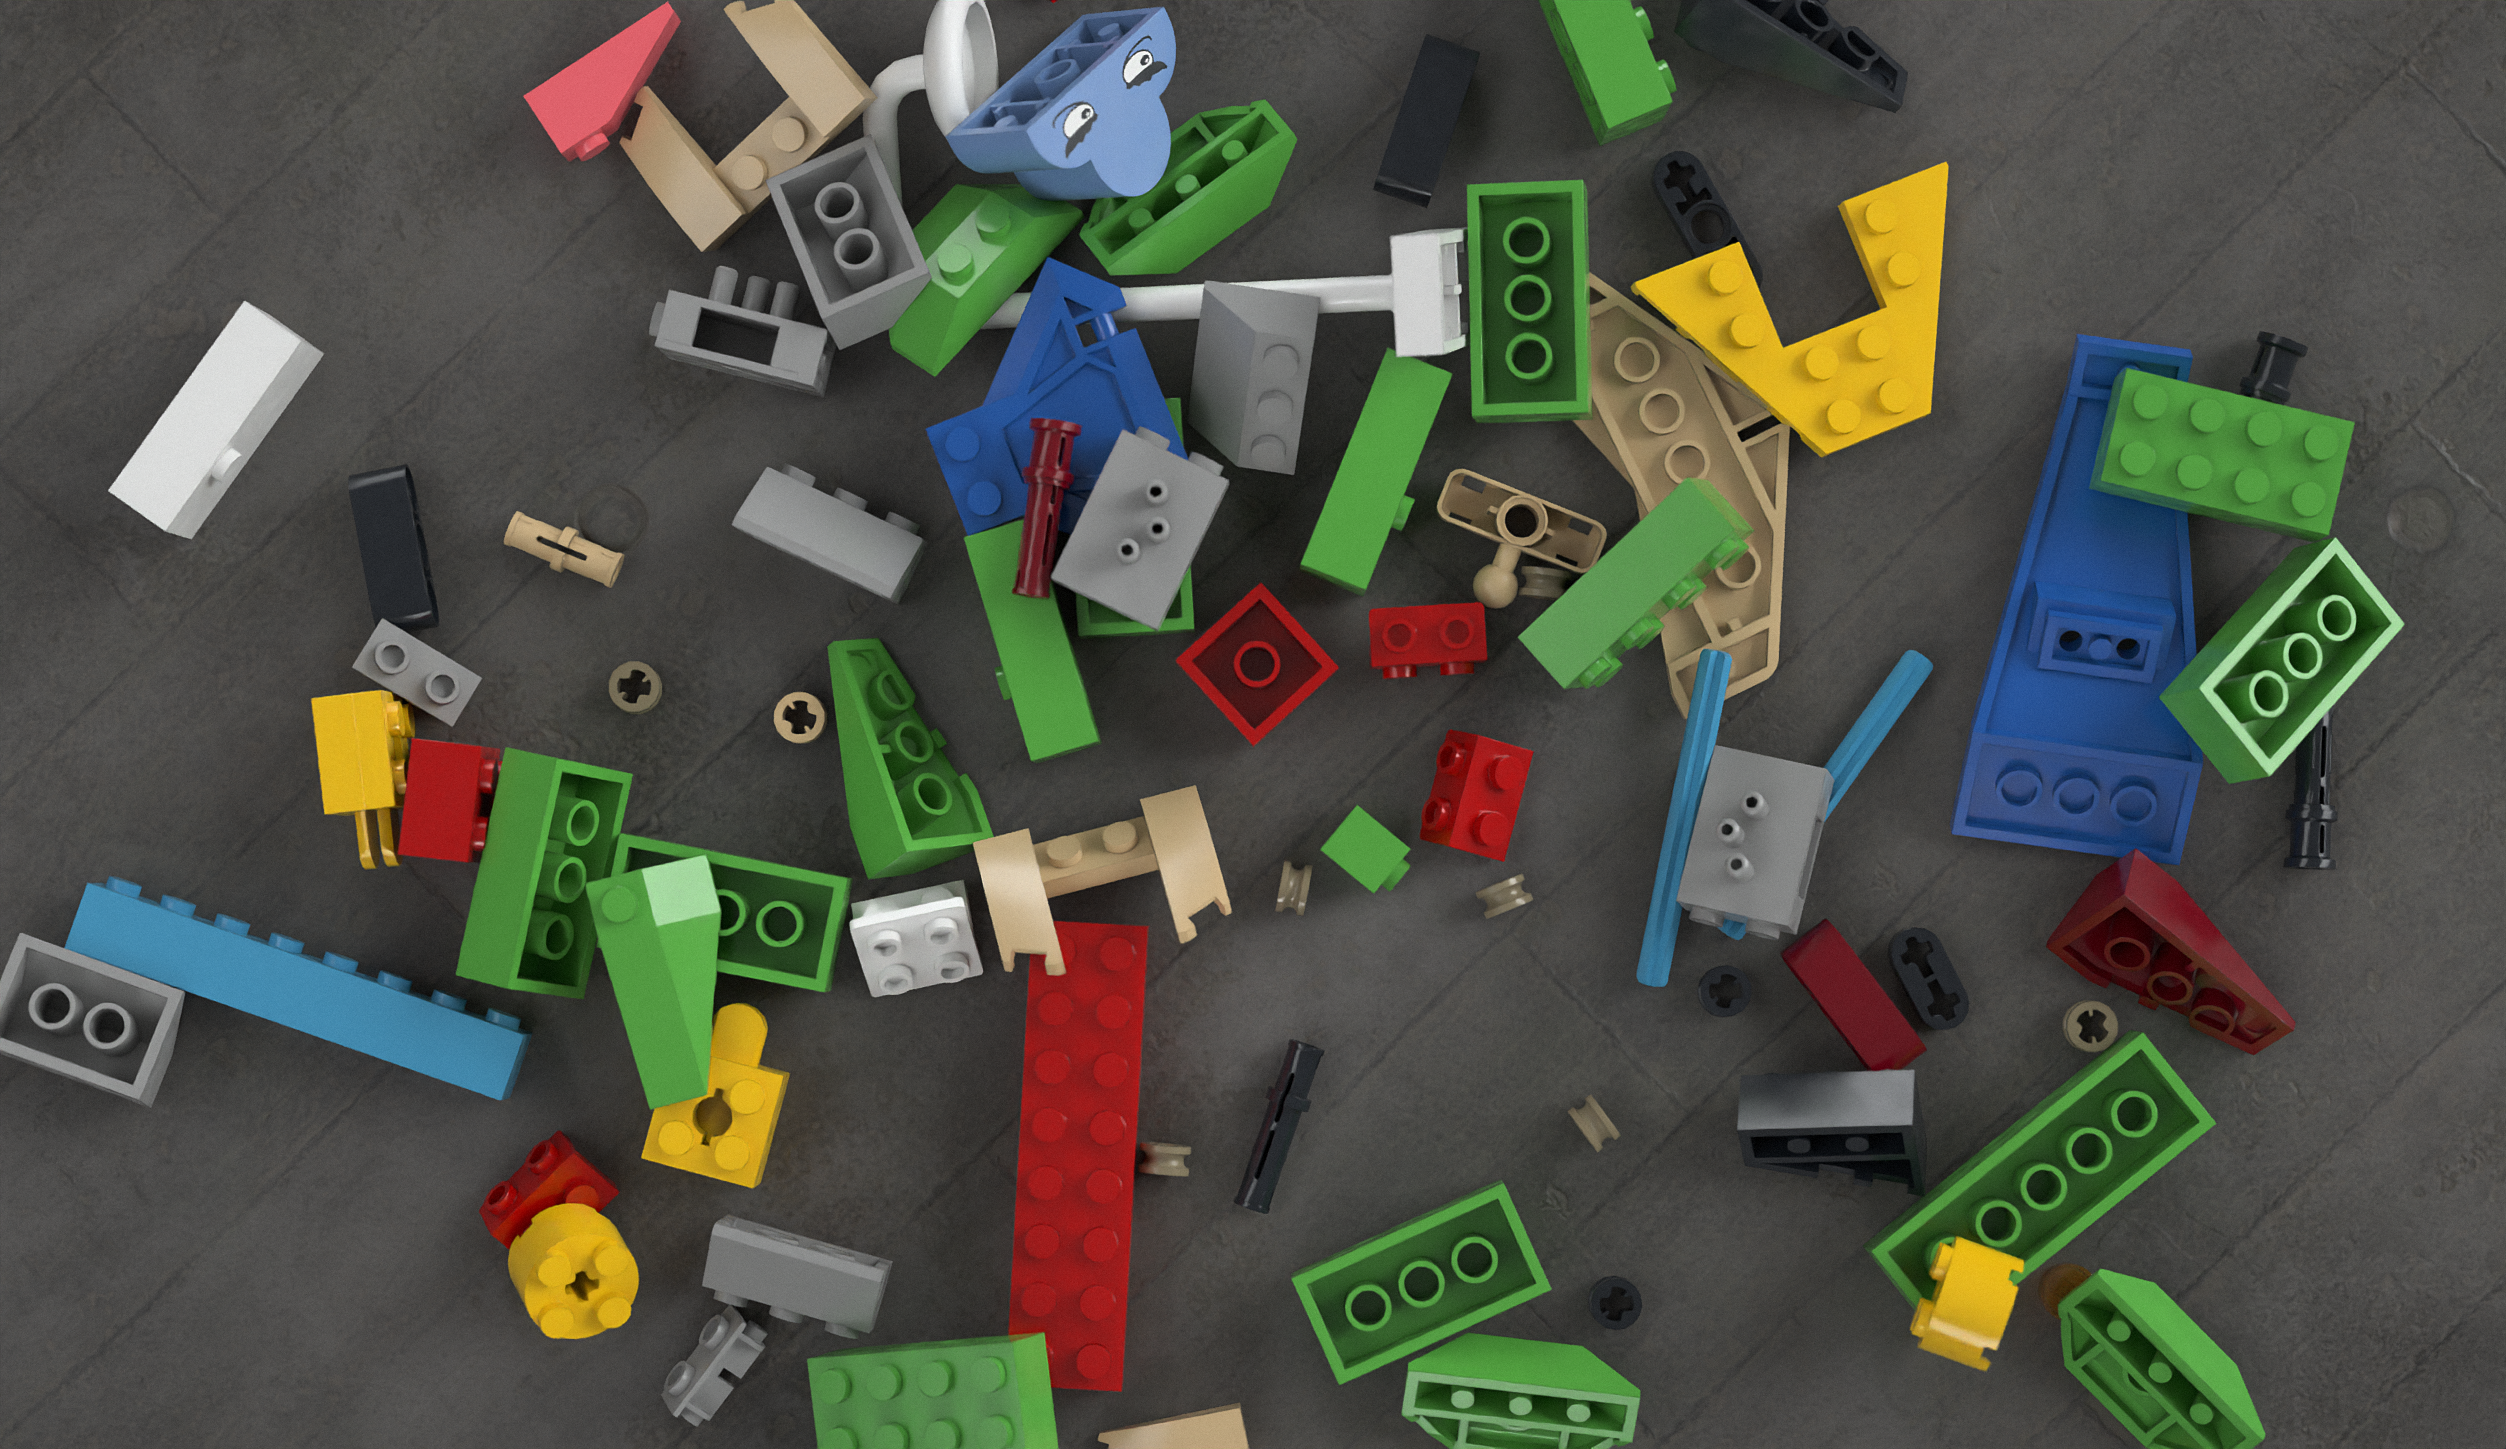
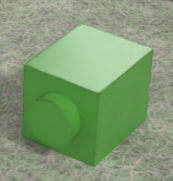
M1358 805L1353 808L1320 848L1325 855L1373 894L1381 885L1390 892L1411 867L1403 859L1410 851V848Z

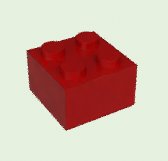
M1261 582L1175 660L1176 664L1253 748L1339 669L1335 662Z
M412 738L398 849L399 855L480 863L497 789L498 776L502 766V761L499 760L500 749Z

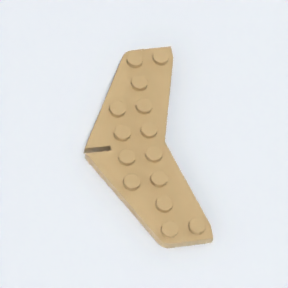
M1589 272L1593 420L1572 421L1633 487L1640 521L1689 477L1709 480L1754 530L1744 540L1749 549L1738 561L1724 571L1721 567L1712 570L1702 580L1707 586L1706 590L1694 602L1683 610L1677 606L1660 619L1665 625L1660 635L1671 695L1683 719H1687L1700 653L1703 649L1720 650L1731 655L1732 663L1724 700L1765 681L1777 668L1779 661L1790 426L1781 423L1741 442L1737 434L1738 432L1773 416L1766 410L1768 406L1742 383L1733 381L1706 357L1704 351Z

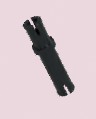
M1295 1039L1289 1040V1047L1275 1087H1268L1265 1098L1269 1099L1270 1102L1253 1146L1240 1189L1233 1201L1242 1207L1264 1214H1269L1270 1204L1283 1166L1287 1160L1302 1111H1309L1312 1101L1307 1097L1321 1056L1325 1052L1321 1048Z

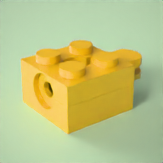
M384 690L311 698L324 815H355L360 861L363 868L368 870L378 868L380 862L377 812L384 861L388 867L400 866L403 855L398 854L400 841L398 810L404 808L409 767L407 738L415 736V719L411 704H403L402 697Z
M734 1003L722 1007L712 1019L713 1034L708 1095L655 1108L641 1158L745 1187L755 1188L762 1180L790 1073L759 1065L768 1031L766 1018L758 1008L748 1003Z

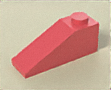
M669 2L658 7L524 95L527 103L560 153L569 162L576 157H579L581 161H586L602 152L610 144L607 137L615 133L634 103L637 92L644 86L681 22Z

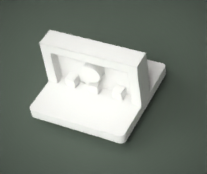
M964 880L851 904L853 920L849 923L850 931L871 996L898 995L912 989L940 983L958 982L964 978L978 976L983 973Z

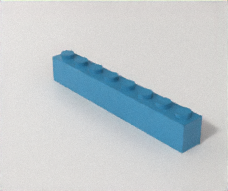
M108 876L106 884L87 883L64 947L65 949L500 1101L511 1097L533 1034L519 1028L521 1018L493 1008L488 1009L486 1016L465 1009L467 999L438 989H434L432 997L425 996L410 990L413 983L412 980L391 972L380 970L378 978L356 971L359 962L340 954L326 951L323 960L302 953L304 942L282 934L272 932L269 941L250 935L248 930L251 924L234 917L217 913L214 922L193 915L196 908L195 904L173 896L163 895L160 903L139 896L142 886L125 879Z

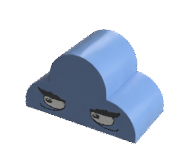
M1154 7L1082 15L945 136L957 158L968 168L983 174L1014 172L1018 181L1027 192L1036 198L1048 201L1132 197L1142 195L1151 190L1165 172L1171 148L1169 121L1159 99V96L1170 82L1176 59L1174 31L1165 8Z

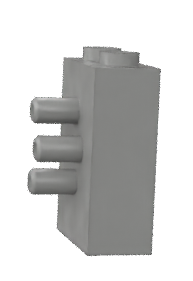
M719 266L715 270L708 299L669 290L666 303H656L651 318L649 334L657 337L655 347L669 359L824 397L837 345L827 329L792 321L800 291L798 285L784 281L779 282L776 287L770 315L764 314V309L771 286L770 281L758 276L749 277L741 308L732 306L731 302L738 272L729 267Z
M1139 426L1135 435L1122 429L1051 579L1158 632L1227 491L1229 480L1219 476L1223 469L1222 465L1195 452H1192L1189 459L1185 460L1167 451L1171 441Z
M1714 746L1676 901L1685 910L1691 911L1690 920L1714 927H1723L1724 919L1746 924V933L1771 940H1779L1780 932L1797 935L1834 784V778L1827 769L1728 747Z

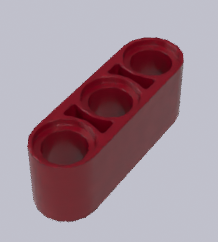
M1826 918L1780 952V956L1867 1071H1880L1883 1069L1902 1070L1927 1051L1925 1045L1845 939Z

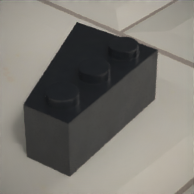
M1883 1069L1880 1071L1861 1072L1825 1071L1821 1073L1741 1075L1737 1132L1745 1166L1817 1178L1819 1169L1853 1175V1185L1871 1187L1873 1179L1907 1184V1194L1925 1197L1927 1138L1915 1070Z

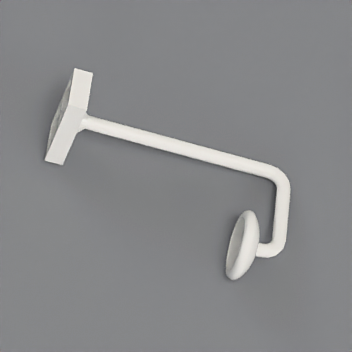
M938 0L926 28L923 54L894 61L876 76L870 87L878 98L863 112L864 137L869 134L872 135L901 205L902 191L897 112L903 97L912 91L926 89L934 120L943 135L947 136L999 89L994 32L984 0ZM1468 227L1428 229L1391 236L1392 273L1390 275L1228 283L1320 297L1318 314L1391 310L1395 315L1397 356L1441 355L1470 345ZM1204 284L1120 288L1127 307L1111 314L1115 323L1200 319ZM1032 292L1013 293L980 329L1016 328Z

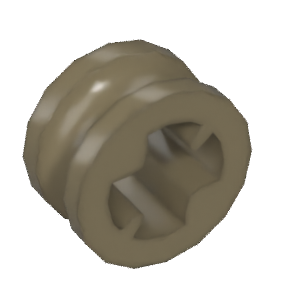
M1522 566L1521 574L1525 576L1526 584L1524 587L1519 588L1518 595L1527 598L1556 601L1566 592L1564 586L1567 581L1572 580V572L1543 567Z
M629 661L620 665L612 673L609 680V694L612 701L621 710L630 714H644L651 711L659 703L662 696V682L659 675L649 665L639 661ZM635 672L646 674L647 676L642 680L645 684L651 683L649 695H639L637 703L624 701L629 695L626 692L620 693L622 680L632 681Z
M1284 861L1275 912L1282 913L1285 908H1293L1297 916H1304L1313 866L1305 865L1303 869L1298 870L1292 866L1290 861Z
M1522 873L1475 892L1478 899H1483L1487 903V909L1483 912L1486 919L1533 900L1531 893H1525L1522 890L1521 885L1525 880Z
M2083 1000L2074 1003L2067 1009L2063 1017L2062 1030L2065 1039L2071 1046L2085 1052H2099L2105 1050L2114 1042L2118 1034V1021L2115 1013L2109 1006L2098 1001ZM2093 1010H2095L2102 1016L2098 1026L2103 1030V1033L2097 1040L2093 1036H2088L2087 1042H2085L2078 1036L2082 1031V1026L2077 1022V1019L2083 1012L2086 1016H2093Z
M1589 1094L1584 1098L1585 1105L1583 1108L1575 1109L1572 1107L1567 1112L1598 1153L1603 1149L1602 1143L1606 1138L1616 1140L1621 1135L1596 1100Z
M1158 1142L1140 1143V1150L1145 1153V1160L1143 1163L1138 1164V1172L1167 1176H1189V1168L1184 1165V1158L1191 1154L1190 1146Z

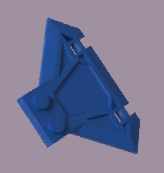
M1047 257L983 405L926 428L968 536L1000 527L1025 516L1029 485L1024 484L1022 471L1023 467L1029 466L1034 431L1029 428L1030 418L1061 420L1082 426L1081 436L1074 438L1069 471L1075 476L1074 484L1070 485V490H1064L1058 530L1072 535L1122 429L1134 435L1139 426L1155 432L1171 441L1167 451L1188 460L1137 329L1134 328L1119 334L1111 313L1127 307L1120 287ZM1090 322L1097 343L1083 347L1076 328Z

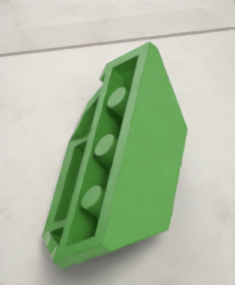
M1265 99L1254 101L1250 106H1230L1196 114L1170 133L1171 148L1168 164L1161 179L1151 190L1139 196L1096 199L1089 221L1084 223L1079 236L1110 276L1178 273L1270 206L1297 138Z
M956 184L912 230L932 278L893 327L889 328L892 349L936 377L1084 218L1082 210L1067 201H1048L1036 198L1027 192L1021 184Z
M2100 1268L2059 1301L2058 1314L2059 1318H2061V1339L2065 1367L2146 1448L2252 1449L2264 1440L2266 1434L2237 1365L2156 1283Z
M1466 1333L1408 1363L1401 1415L1411 1422L1416 1421L1429 1435L1449 1449H1608L1615 1444L1620 1447L1633 1441L1640 1403V1389L1583 1346Z

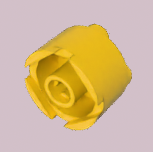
M579 1203L556 1205L541 1211L531 1219L532 1225L524 1232L521 1238L517 1235L511 1244L508 1268L511 1280L529 1315L542 1332L551 1338L580 1339L597 1335L609 1328L620 1327L627 1322L632 1311L631 1305L637 1294L639 1274L637 1264L616 1226L606 1217L597 1213L594 1208Z
M1958 1236L1955 1237L1951 1246L1940 1242L1929 1271L1931 1278L1938 1280L1931 1301L1920 1298L1909 1329L1912 1331V1335L1919 1337L1917 1347L1986 1372L1991 1363L1987 1358L1981 1356L1985 1347L1997 1350L2018 1287L2012 1285L2013 1282L2008 1280L2010 1271L2012 1269L2022 1273L2025 1261Z

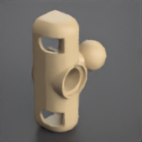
M1456 469L1449 474L1436 507L1438 516L1445 522L1460 526L1472 533L1500 543L1493 563L1480 569L1473 581V591L1477 600L1484 606L1493 609L1507 606L1517 595L1518 581L1513 572L1521 552L1553 565L1561 566L1574 573L1585 574L1597 563L1607 537L1606 529L1596 520L1466 469ZM1469 476L1486 483L1483 493L1462 486L1464 477ZM1512 508H1526L1535 516L1536 529L1529 537H1515L1507 530L1505 516ZM1450 512L1472 520L1470 525L1449 517ZM1571 518L1592 525L1589 536L1568 528ZM1558 554L1578 562L1577 566L1575 567L1555 559L1556 555Z

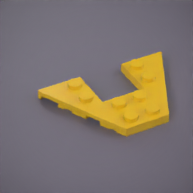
M1947 162L1941 163L1843 201L1838 206L1881 310L1797 343L1782 347L1740 242L1636 281L1630 286L1631 290L1637 296L1640 294L1677 326L1675 330L1684 338L1691 339L1705 351L1706 357L1733 381L1742 383L1767 405L1768 408L1766 410L1782 424L1791 426L1800 434L1801 440L1821 458L1921 419L1931 413L1949 166Z

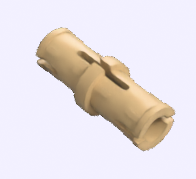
M519 511L514 514L504 538V545L516 547L550 562V569L560 573L564 569H568L601 582L609 588H612L625 557L622 553H615L578 537L579 531L567 526L564 530L525 516L524 513ZM542 539L550 540L586 555L587 559L581 560L542 544L541 541Z

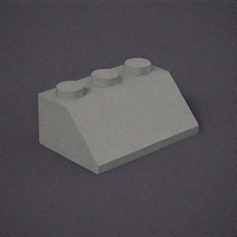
M869 134L765 180L820 316L839 350L892 328L932 278L872 135Z
M1205 280L1187 422L1237 467L1294 475L1320 297Z
M784 464L781 473L766 467L737 512L731 525L744 534L899 605L928 544L923 538L916 536L920 525L890 511L885 521L866 513L864 510L868 501L837 487L833 497L812 488L816 477L789 464Z
M20 933L0 979V1054L151 1108L173 1055L185 992Z
M727 1214L714 1224L702 1286L715 1289L713 1298L734 1306L747 1307L748 1300H754L771 1305L769 1314L774 1317L802 1323L804 1315L826 1321L824 1330L830 1333L857 1339L859 1331L870 1333L875 1326L893 1261Z

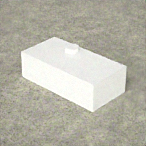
M244 301L108 491L164 531L192 539L324 353L271 315Z

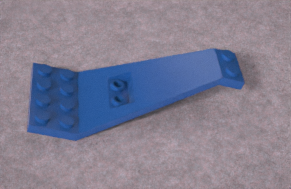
M2081 334L2076 335L2066 387L1970 725L1950 821L1951 834L2121 858L2136 848L2153 862L2172 865L2180 864L2202 771L2203 751L2161 701L2159 696L2196 656L2188 512L2089 489L2114 378L2126 368L2188 382L2193 360L2190 349ZM2067 631H2076L2080 634L2072 642H2064L2060 639L2061 635ZM2127 638L2137 641L2136 645L2128 650H2122L2117 647L2120 641Z

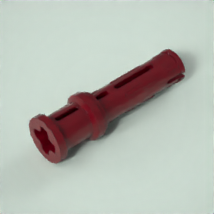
M1030 418L1029 428L1034 431L1029 466L1023 467L1022 471L1024 484L1029 485L1012 594L1036 599H1049L1064 490H1070V485L1074 484L1075 476L1069 471L1074 438L1081 436L1082 426L1061 420Z

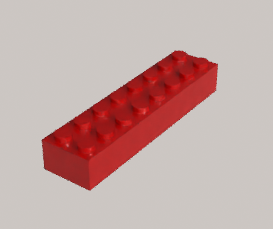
M1053 920L1066 973L1047 975L1045 967L1047 955L1030 953L1008 1335L1045 1333L1051 1388L1122 1392L1149 925Z

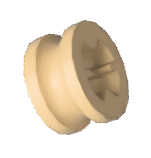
M793 692L784 696L778 702L774 711V724L777 731L786 740L794 743H809L816 740L824 732L827 725V711L824 704L817 697L806 692ZM799 701L808 702V712L816 715L814 727L812 729L809 726L804 727L806 730L805 734L793 733L794 724L785 720L788 708L791 707L793 710H797L795 703Z

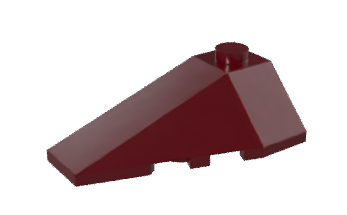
M2136 848L2095 876L2048 938L2046 948L2088 981L2103 988H2107L2111 982L2139 995V1004L2154 1011L2159 1004L2189 1017V1023L2192 1028L2249 1054H2257L2294 1031L2296 1022L2179 882Z

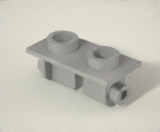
M383 618L352 666L356 671L450 727H453L482 679L480 676Z
M729 1304L722 1315H715L707 1322L699 1337L700 1344L686 1362L681 1361L673 1367L665 1380V1390L661 1396L670 1412L675 1417L681 1414L695 1426H699L703 1419L710 1421L734 1388L731 1383L718 1376L720 1372L725 1368L741 1379L766 1347L762 1341L768 1333L751 1320L746 1324L734 1305Z

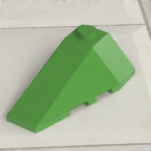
M879 638L833 641L829 644L827 648L849 823L868 879L914 874L974 852L973 842L994 837L976 787L967 773L960 777L941 750L947 743L939 730L936 728L930 732L913 707L915 700L913 690Z
M708 855L657 865L585 883L601 949L650 1110L708 1095L713 1034L714 989L718 967L716 966L722 913Z

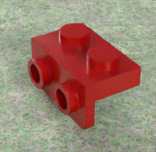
M1480 602L1374 608L1369 611L1370 669H1382L1383 679L1417 677V667L1440 665V676L1475 674L1474 663H1484L1487 660L1484 605Z
M1449 729L1445 741L1437 754V771L1430 797L1422 810V826L1419 838L1431 843L1504 862L1534 751L1481 735Z
M558 1130L548 1140H543L535 1145L527 1155L525 1163L507 1181L498 1183L490 1190L484 1204L479 1209V1213L490 1234L510 1250L516 1236L519 1235L521 1238L524 1232L532 1225L531 1219L541 1211L560 1204L579 1203L592 1207L599 1213L620 1192L615 1183L575 1150L569 1137Z

